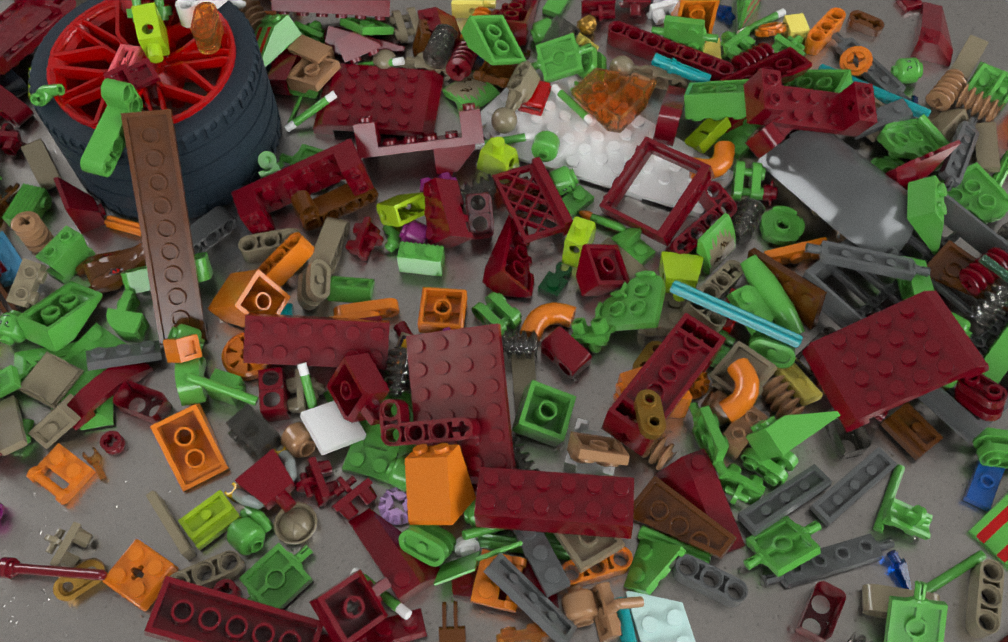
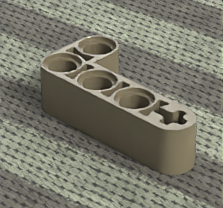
M736 260L727 261L698 290L722 299L736 285L744 273L740 265L741 263ZM687 301L681 310L682 316L688 313L717 333L720 332L727 322L725 316L691 301Z

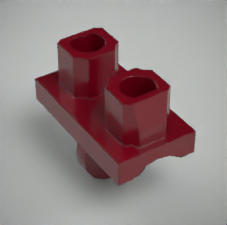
M616 0L581 1V19L587 15L594 16L598 22H602L603 19L615 18Z
M4 123L0 129V148H2L5 154L16 156L21 146L27 143L22 141L19 131L14 130L13 125Z
M364 217L362 223L354 224L353 234L356 236V239L348 240L345 247L350 254L357 255L361 261H367L371 250L375 246H381L384 239L380 235V229L372 223V218Z
M316 456L308 458L309 465L305 467V472L299 474L301 481L295 487L297 492H305L307 497L314 495L320 508L326 506L329 499L336 497L333 491L339 485L336 480L325 483L323 477L332 474L330 461H317Z
M341 476L338 477L336 480L340 486L333 492L337 497L344 491L346 495L332 505L331 508L335 513L339 512L345 519L350 520L359 512L351 500L359 496L364 504L368 505L377 498L374 489L371 487L373 482L368 477L354 489H351L350 487L357 482L354 476H351L346 481Z

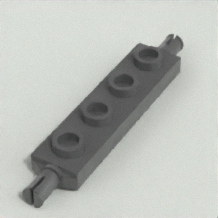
M839 32L834 33L832 39L838 43L836 52L839 55H842L850 47L861 46L855 39L844 38ZM854 56L853 63L858 67L860 61ZM873 57L872 66H870L867 73L864 72L861 75L870 84L911 101V98L904 93L906 86Z
M970 117L968 122L964 120L958 125L952 142L960 140L961 144L944 159L938 174L945 181L944 184L947 192L951 191L952 187L955 188L960 185L980 134L975 127L978 119H975L976 117Z
M825 240L822 241L821 245L807 243L805 246V252L818 254L821 263L912 281L915 275L928 277L931 271L930 267L917 265L913 258Z
M870 533L820 548L821 553L780 577H777L774 573L763 575V581L766 586L781 582L786 588H791L880 561L883 557L882 551L894 548L895 544L891 537L876 541Z

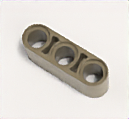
M40 138L21 146L40 187L45 188L47 191L55 188L56 184L53 178L59 177L62 179L43 140Z
M332 217L326 218L309 264L316 259L323 260L328 264L331 275H333L349 235V221Z
M286 228L246 235L239 240L238 247L246 262H263L291 234L295 232L301 234V231L297 228Z
M228 550L170 575V577L213 589L215 584L222 579H230L232 581L239 579L245 573L246 563L238 553ZM237 560L236 566L231 570H227L229 562ZM212 571L210 578L202 581L204 573Z
M994 559L982 561L973 567L970 572L965 627L967 632L977 639H982L996 633L1001 625L1005 573L1002 565ZM984 570L990 574V578L985 575ZM981 594L987 597L988 603L982 599ZM979 619L985 623L986 629L980 625Z
M879 584L862 585V613L869 616L887 618L889 596L910 597L914 596V590ZM926 592L925 598L940 601V595Z

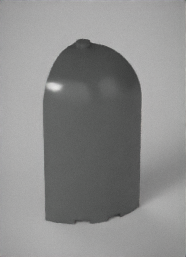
M804 130L796 131L789 135V139L778 144L758 160V163H762V167L766 168L771 175L809 208L860 248L898 255L913 232L914 227L907 219L908 191L835 134Z

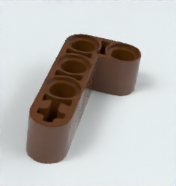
M347 183L314 199L311 198L308 191H298L292 196L291 203L305 231H313L322 227L327 217L337 219L375 202L379 194L374 187L366 193L354 196Z

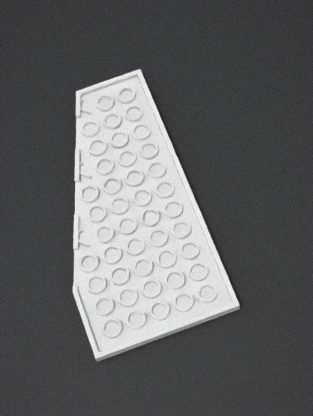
M536 70V72L540 76V81L545 82L541 70ZM575 75L551 82L550 86L557 84L596 120L595 125L592 127L552 90L541 116L521 112L516 109L517 125L512 132L507 134H501L493 128L491 117L495 110L506 106L508 88H505L480 112L484 140L492 137H505L534 131L536 134L541 131L553 132L560 140V147L554 160L543 162L545 168L551 172L562 166H567L569 169L573 168L578 181L581 179L607 188L612 187L614 179L619 177L625 163L631 159L637 145L641 144L645 136L653 139L656 124L595 87L592 90L596 92V95H589L588 100H585L583 95L577 99L575 97L576 93L571 92L570 89L576 87L575 81L582 83L583 80ZM522 105V107H526V108H530V109H534V110L541 111V110H539V109H535V108H532V107H528V106ZM675 137L673 147L669 146L691 157L710 158L689 147L677 137ZM533 140L508 144L517 150L519 161L531 164L532 159L535 158L531 151ZM652 154L625 196L641 201L646 199L674 208L692 178H689L688 170ZM728 170L723 176L712 181L718 182L726 190L732 183L733 171ZM698 201L689 216L699 218L706 210Z

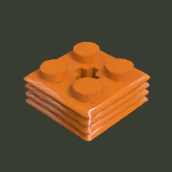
M423 287L417 324L419 332H438L450 327V330L464 328L468 299L467 290Z
M135 539L102 582L146 612L158 597L165 576L170 577L179 569L152 548ZM139 572L144 573L142 578L137 577Z

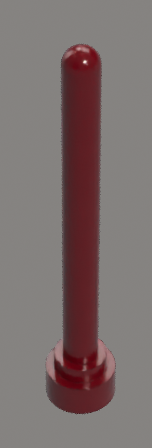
M3 557L0 559V578L11 579L19 574L88 580H104L107 577V572L101 569L22 564L17 558Z

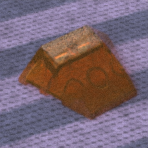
M595 68L571 90V94L607 131L621 133L646 108L657 84V79L651 78L650 81L639 79L637 75L627 77L620 75V72Z

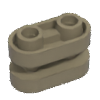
M414 6L406 8L407 14L401 15L400 10L392 11V15L389 17L390 25L395 27L396 41L399 40L400 44L407 43L408 36L413 35L415 38L419 18ZM409 22L410 28H406L404 23Z
M314 260L298 276L297 301L306 310L315 309L330 295L331 270L323 260Z

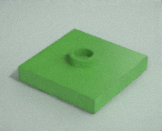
M355 17L340 18L341 26L361 35H393L394 33L392 26L379 20H374L372 17H366V19H355Z

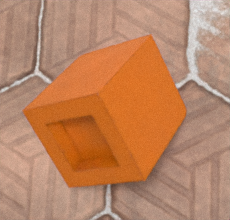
M197 334L163 340L167 363H183L202 357Z

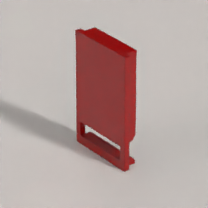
M539 81L532 97L527 102L522 103L518 111L541 116L551 92V83ZM522 105L528 106V107H532V108H535V109H539V110H541V111L534 110V109H530V108H526V107H522Z

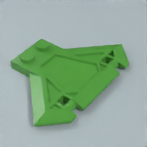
M95 323L78 342L69 343L57 352L45 347L15 352L14 366L18 368L20 383L46 352L84 370L83 374L64 396L66 398L70 393L75 396L93 378L108 369L88 371L86 362L87 350L97 347H115L126 343ZM114 395L94 410L96 416L79 429L87 430L114 425Z
M389 389L390 391L384 400L400 399L405 401L409 407L410 422H414L411 394ZM329 390L323 393L328 403L334 401ZM395 404L391 408L393 416L397 413V406ZM367 420L359 421L366 433V438L350 445L342 471L389 484L388 476L385 473L393 458L398 459L402 455L410 454L416 444L387 446L381 439L380 424L371 426ZM397 429L393 432V437L396 441L399 438Z

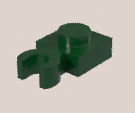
M561 261L556 264L555 273L549 271L538 286V292L555 301L559 299L567 287L568 280L566 279L572 274L571 266L567 271L560 270L562 268Z

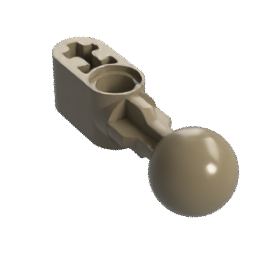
M388 49L379 50L373 57L374 66L380 69L398 67L434 70L444 76V81L450 79L446 72V65L450 56L446 54L422 52L416 57L404 58L405 64L399 66H390L388 64L391 58H397Z
M625 55L615 57L609 66L611 76L618 81H624L626 76H630L632 73H639L649 77L651 85L657 89L667 90L669 85L688 88V79L673 73L668 74L666 70L656 66L634 65L633 61Z
M524 61L516 67L507 84L509 92L506 106L495 110L491 117L493 128L501 134L510 133L515 129L517 125L516 109H519L522 103L527 102L532 97L540 81V76L529 61Z

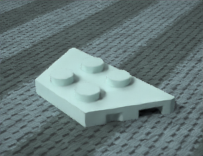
M632 591L625 592V597L642 596L644 599L643 607L629 608L639 642H696L683 602Z

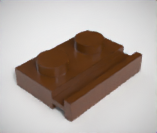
M908 402L880 424L915 461L943 439Z

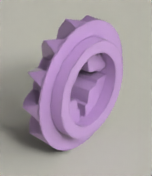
M396 487L387 489L383 496L380 497L378 506L382 518L392 525L408 523L407 492ZM393 498L399 502L405 500L402 503L404 512L399 510V508L392 509L394 507Z

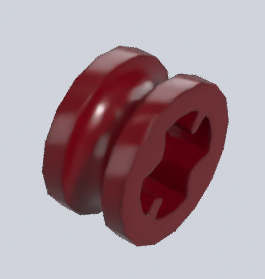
M108 431L100 438V446L106 453L115 455L124 449L125 439L117 431ZM115 438L117 441L113 442V446L110 447L108 444Z

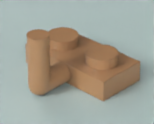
M609 582L599 583L589 589L594 593L598 608V615L594 619L600 642H609L622 635L621 622L617 617V611L644 606L642 596L614 600V594L611 591Z

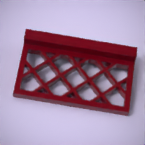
M540 157L533 158L531 164L492 175V180L524 244L561 232L563 236L568 234L573 219ZM527 172L531 175L529 181L519 177L520 174ZM508 179L512 183L510 186L501 184L500 180ZM516 182L526 186L523 192L513 188ZM530 187L539 191L537 197L527 193ZM510 193L520 196L517 203L508 199ZM524 198L534 202L532 208L521 204ZM538 203L547 206L546 213L535 209ZM518 209L528 213L526 219L516 215ZM532 214L543 218L540 224L529 221ZM547 219L555 222L556 227L548 228L543 225ZM526 226L537 229L534 234L527 236L524 232Z

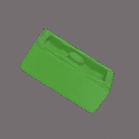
M331 276L330 295L327 297V300L350 303L372 300L375 279Z

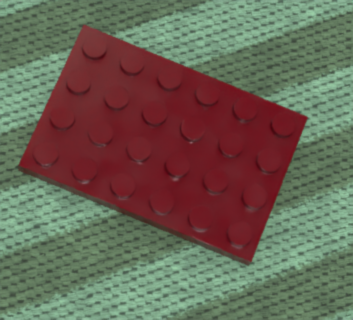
M496 323L406 336L414 422L472 417L478 420L481 427L480 433L475 439L426 443L427 446L448 443V445L459 444L470 477L479 476L480 467L515 469L501 325ZM443 424L439 427V434L442 437L446 434V428ZM469 426L457 427V432L469 431ZM420 427L416 429V436L419 439L422 437V429Z

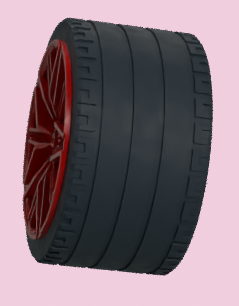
M87 0L60 19L38 46V50L31 62L32 68L29 71L30 95L36 93L37 89L43 85L62 84L64 86V95L54 96L47 105L42 107L33 105L35 111L86 191L96 201L102 203L104 207L107 206L109 210L116 211L119 215H126L128 218L138 219L126 145L109 177L84 172L80 166L81 157L107 107L106 102L101 96V85L105 79L103 74L108 71L120 44L141 46L137 38L133 19L128 18L126 9L131 8L132 0ZM141 0V4L150 3L149 0ZM229 0L199 25L192 28H186L181 25L175 5H164L171 6L173 15L168 16L169 20H163L167 28L170 54L163 56V61L160 63L151 62L161 81L136 90L142 99L145 111L147 108L149 111H153L155 106H161V110L167 109L166 103L169 101L176 108L183 107L185 102L194 104L173 116L189 218L207 214L217 206L230 204L234 200L231 192L260 179L261 177L258 172L263 170V168L258 163V156L264 151H271L276 154V147L279 146L278 139L281 136L279 131L281 129L279 110L254 30L244 13L240 12L239 8ZM147 24L148 30L154 29L152 25ZM144 53V55H143L141 61L147 58L146 55H145V53ZM186 82L196 83L207 94L202 96L184 90V84Z

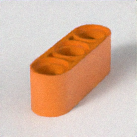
M837 7L832 8L817 22L806 37L805 49L803 50L806 54L814 56L823 50L832 40L833 34L840 31L846 17L845 11Z
M295 232L257 269L281 288L313 255L314 246L299 232Z
M624 547L597 563L602 567V571L599 573L592 572L590 568L580 573L572 560L565 562L562 567L565 572L573 570L578 575L577 579L570 580V587L575 585H582L584 587L627 573L632 564L633 556L631 551ZM621 556L626 560V564L623 566L617 565L613 558Z

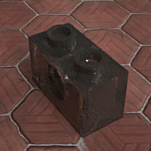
M248 403L226 422L230 429L227 434L236 443L241 441L245 445L244 451L252 459L255 457L261 459L270 450H276L282 445L280 434ZM258 431L254 437H248L252 432Z

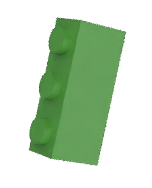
M749 79L689 83L684 94L685 119H691L692 121H701L704 118L722 120L726 116L737 120L744 119L746 117L743 84Z

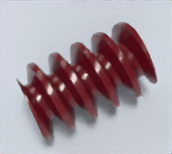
M465 41L456 44L446 65L448 76L455 81H462L470 75L478 57L475 52L468 48Z
M762 42L751 49H747L745 52H741L739 55H735L731 59V64L734 66L733 72H737L775 54L773 48L768 43Z
M993 247L959 272V279L965 290L977 296L980 294V290H985L987 285H992L994 280H999L1001 275H1006L1008 273V254L1000 248Z

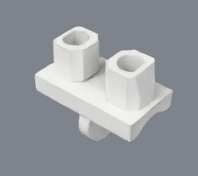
M653 0V4H650V11L646 14L647 18L653 19L656 25L663 24L665 16L668 14L671 16L679 0Z

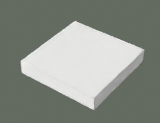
M335 401L301 412L300 418L321 455L366 438V433L359 421L351 423L345 420Z

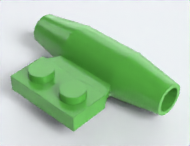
M756 255L743 261L740 265L749 286L745 285L727 295L726 297L729 302L795 333L802 334L805 332L793 302L776 276ZM745 326L751 335L758 332Z

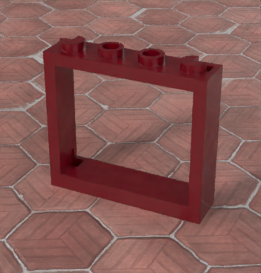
M645 136L641 144L637 145L631 159L625 163L619 177L614 179L612 187L603 196L599 207L604 215L630 228L642 229L641 234L668 247L715 175L711 165ZM652 154L695 173V176L659 230L616 210V207Z

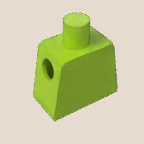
M155 3L131 6L137 38L146 57L152 63L162 62L163 56L169 55L170 50L167 28ZM147 24L152 25L154 29L148 30Z
M492 137L481 149L477 163V169L490 176L520 167L517 150L506 144L502 137ZM508 179L500 180L508 186H510L512 183V181Z
M423 192L399 194L378 203L376 207L381 223L383 225L401 227L424 216L425 196ZM407 204H411V208H410V209H407V208H406V207H408Z
M578 216L574 217L564 242L563 264L578 268L582 246L584 244H593L596 234V223L594 221ZM574 246L579 249V252H574Z
M662 251L658 269L659 275L665 283V293H671L670 288L674 280L696 288L704 258L700 255ZM673 294V298L676 301L686 300L682 297Z

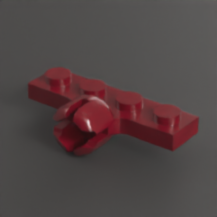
M421 608L412 610V615L407 620L399 614L386 617L353 642H408L426 637L427 633ZM328 633L320 635L319 642H333Z

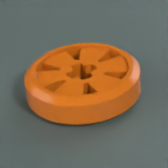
M244 332L232 337L223 348L221 359L224 368L228 373L241 376L243 381L257 379L258 370L269 369L272 364L243 363Z

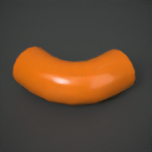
M719 141L714 145L712 158H693L711 165L715 175L713 179L723 176L732 167L735 145L730 141ZM689 171V178L693 179L695 173Z
M557 302L542 304L528 314L519 334L528 341L539 342L544 330L550 325L571 328L577 307Z
M747 358L738 359L728 367L727 371L735 383V388L728 397L718 402L731 423L743 417L753 408L759 396V378L755 368Z

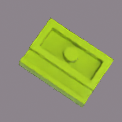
M219 490L180 518L178 522L195 546L202 550L226 532L229 525L234 520L241 518V516L224 493Z

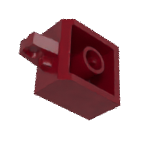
M369 353L344 356L326 385L345 420L351 423L367 420L371 426L380 424L379 407L390 391L387 383L382 378Z
M359 569L309 603L333 642H353L388 616L381 604L383 599L380 594L392 585L387 577L373 584L371 579L367 581L361 569ZM348 604H351L353 607L350 610V613H348L346 609L348 607Z

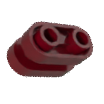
M983 374L966 381L963 378L957 380L954 399L960 405L985 421H996L1001 418L1008 396L1004 387Z

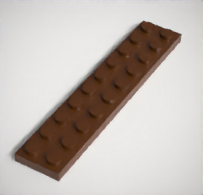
M172 109L121 113L159 343L163 345V340L168 338L172 327H177L179 324L199 329L202 339L207 340Z

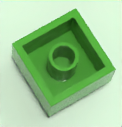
M531 380L524 388L511 431L557 447L565 439L577 396Z

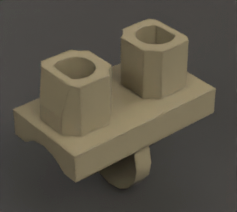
M296 369L295 376L286 379L288 391L290 393L297 392V397L287 401L288 410L293 414L309 410L299 371ZM310 375L316 401H318L319 395L325 392V386L322 383H318L316 377L312 378Z
M74 521L63 540L61 538L65 530L58 528L54 536L45 535L44 540L50 543L45 552L53 554L56 547H59L50 562L51 566H77L81 558L69 552L73 544L86 549L91 542L93 535L82 529L80 523Z

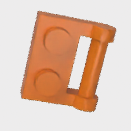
M58 443L37 466L32 467L27 472L26 477L32 482L39 483L56 497L57 502L65 505L89 481L96 471ZM50 469L69 483V485L62 489L44 474Z
M482 549L481 555L490 552V550ZM503 554L521 573L523 568H526L527 559ZM497 555L479 561L470 602L516 613L518 605L508 595L506 600L498 599L500 588L483 572Z

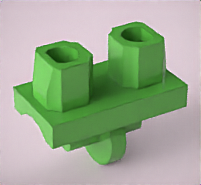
M295 20L294 24L302 35L325 44V31L321 29V22L314 20L311 24L307 23L304 25Z
M745 27L738 34L730 31L722 33L720 44L724 49V53L721 55L723 60L732 59L735 55L744 52L741 48L746 51L755 45L756 41L749 36L751 30L748 27Z
M778 33L774 37L772 48L775 53L792 47L802 56H805L803 51L805 46L801 44L803 41L802 36L798 35L795 38L789 36L786 39Z
M264 151L258 156V163L263 168V170L258 172L261 178L273 174L285 166L283 160L277 162L276 155L271 151Z
M604 316L593 318L590 322L591 326H587L584 317L576 318L571 323L573 331L571 336L580 344H584V347H589L592 353H599L601 347L607 345L610 334L616 331L614 324L608 325Z
M733 463L726 467L730 475L719 480L723 491L732 496L731 504L735 505L737 499L752 505L761 498L766 488L763 486V478L755 474L747 478L740 474L742 470Z
M896 498L889 499L888 508L883 511L882 522L888 526H895L910 536L915 535L927 540L931 537L929 526L933 515L927 513L926 508L920 505L911 506Z

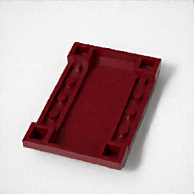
M14 0V3L1 12L0 75L6 74L11 68L19 65L25 56L33 53L34 49L43 41L52 27L71 10L76 8V1Z
M340 63L341 68L323 86L320 99L331 91L335 92L337 98L317 112L313 126L314 134L334 135L335 130L354 132L353 124L360 116L372 115V119L378 118L380 134L417 135V138H423L427 133L436 132L444 76L434 70L398 67L380 69L372 65Z
M936 290L918 293L815 340L802 351L804 359L833 410L839 412L840 416L838 419L846 433L870 423L869 419L949 383L961 378L966 381L989 371V365Z

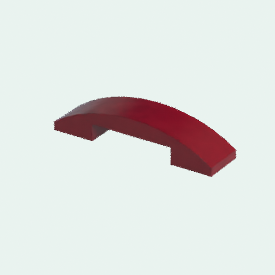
M145 362L111 367L97 375L67 404L69 408L81 417L72 428L77 431L95 417L94 410L116 394L124 379L138 383L152 372L153 369Z

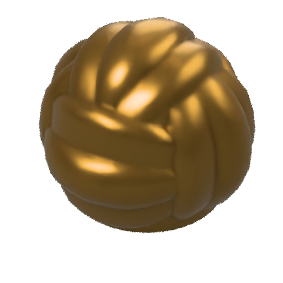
M587 15L577 22V29L583 35H591L596 30L597 21L592 15Z

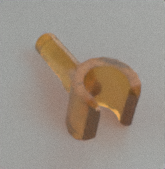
M92 447L94 454L88 457L83 452L82 457L89 465L95 468L100 480L104 481L107 478L100 464L102 455L95 447Z

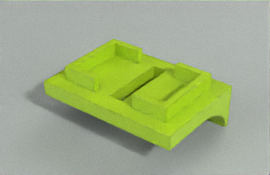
M727 116L723 120L707 118L684 142L689 147L704 154L731 127V123Z

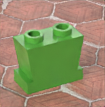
M66 225L35 258L49 267L46 270L49 276L65 285L77 274L75 271L76 267L87 258L94 256L95 252L86 245L81 233Z

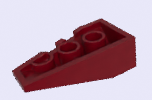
M956 140L896 167L885 174L908 191V182L927 177L961 142Z
M508 215L485 266L482 283L493 292L501 293L504 296L530 298L532 297L534 287V274L530 273L529 265L532 263V257L528 256L527 246L530 245V242L523 243L510 215ZM528 226L524 229L526 236L529 235Z

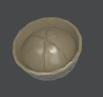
M297 502L286 513L282 509L279 510L273 524L274 532L279 540L286 544L296 545L304 543L311 538L316 530L317 515L311 506L303 502Z

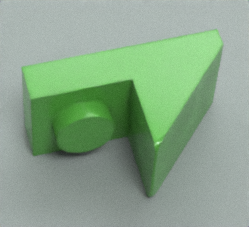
M626 228L625 231L618 232L611 238L643 266L655 257L656 251L640 239L642 232L640 228Z

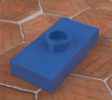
M978 459L963 500L986 512L990 510L1005 468L985 466Z

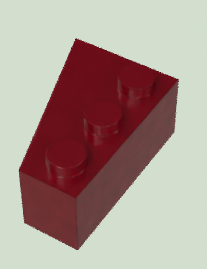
M435 177L424 183L423 195L425 196L424 215L426 217L427 243L430 245L434 244L435 246L438 245L439 247L442 245L444 248L450 249L473 239V234L468 232L466 222L469 221L468 216L463 214L461 208L464 202L458 181Z

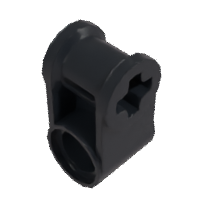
M12 69L6 74L0 75V85L17 98L28 93L27 84Z

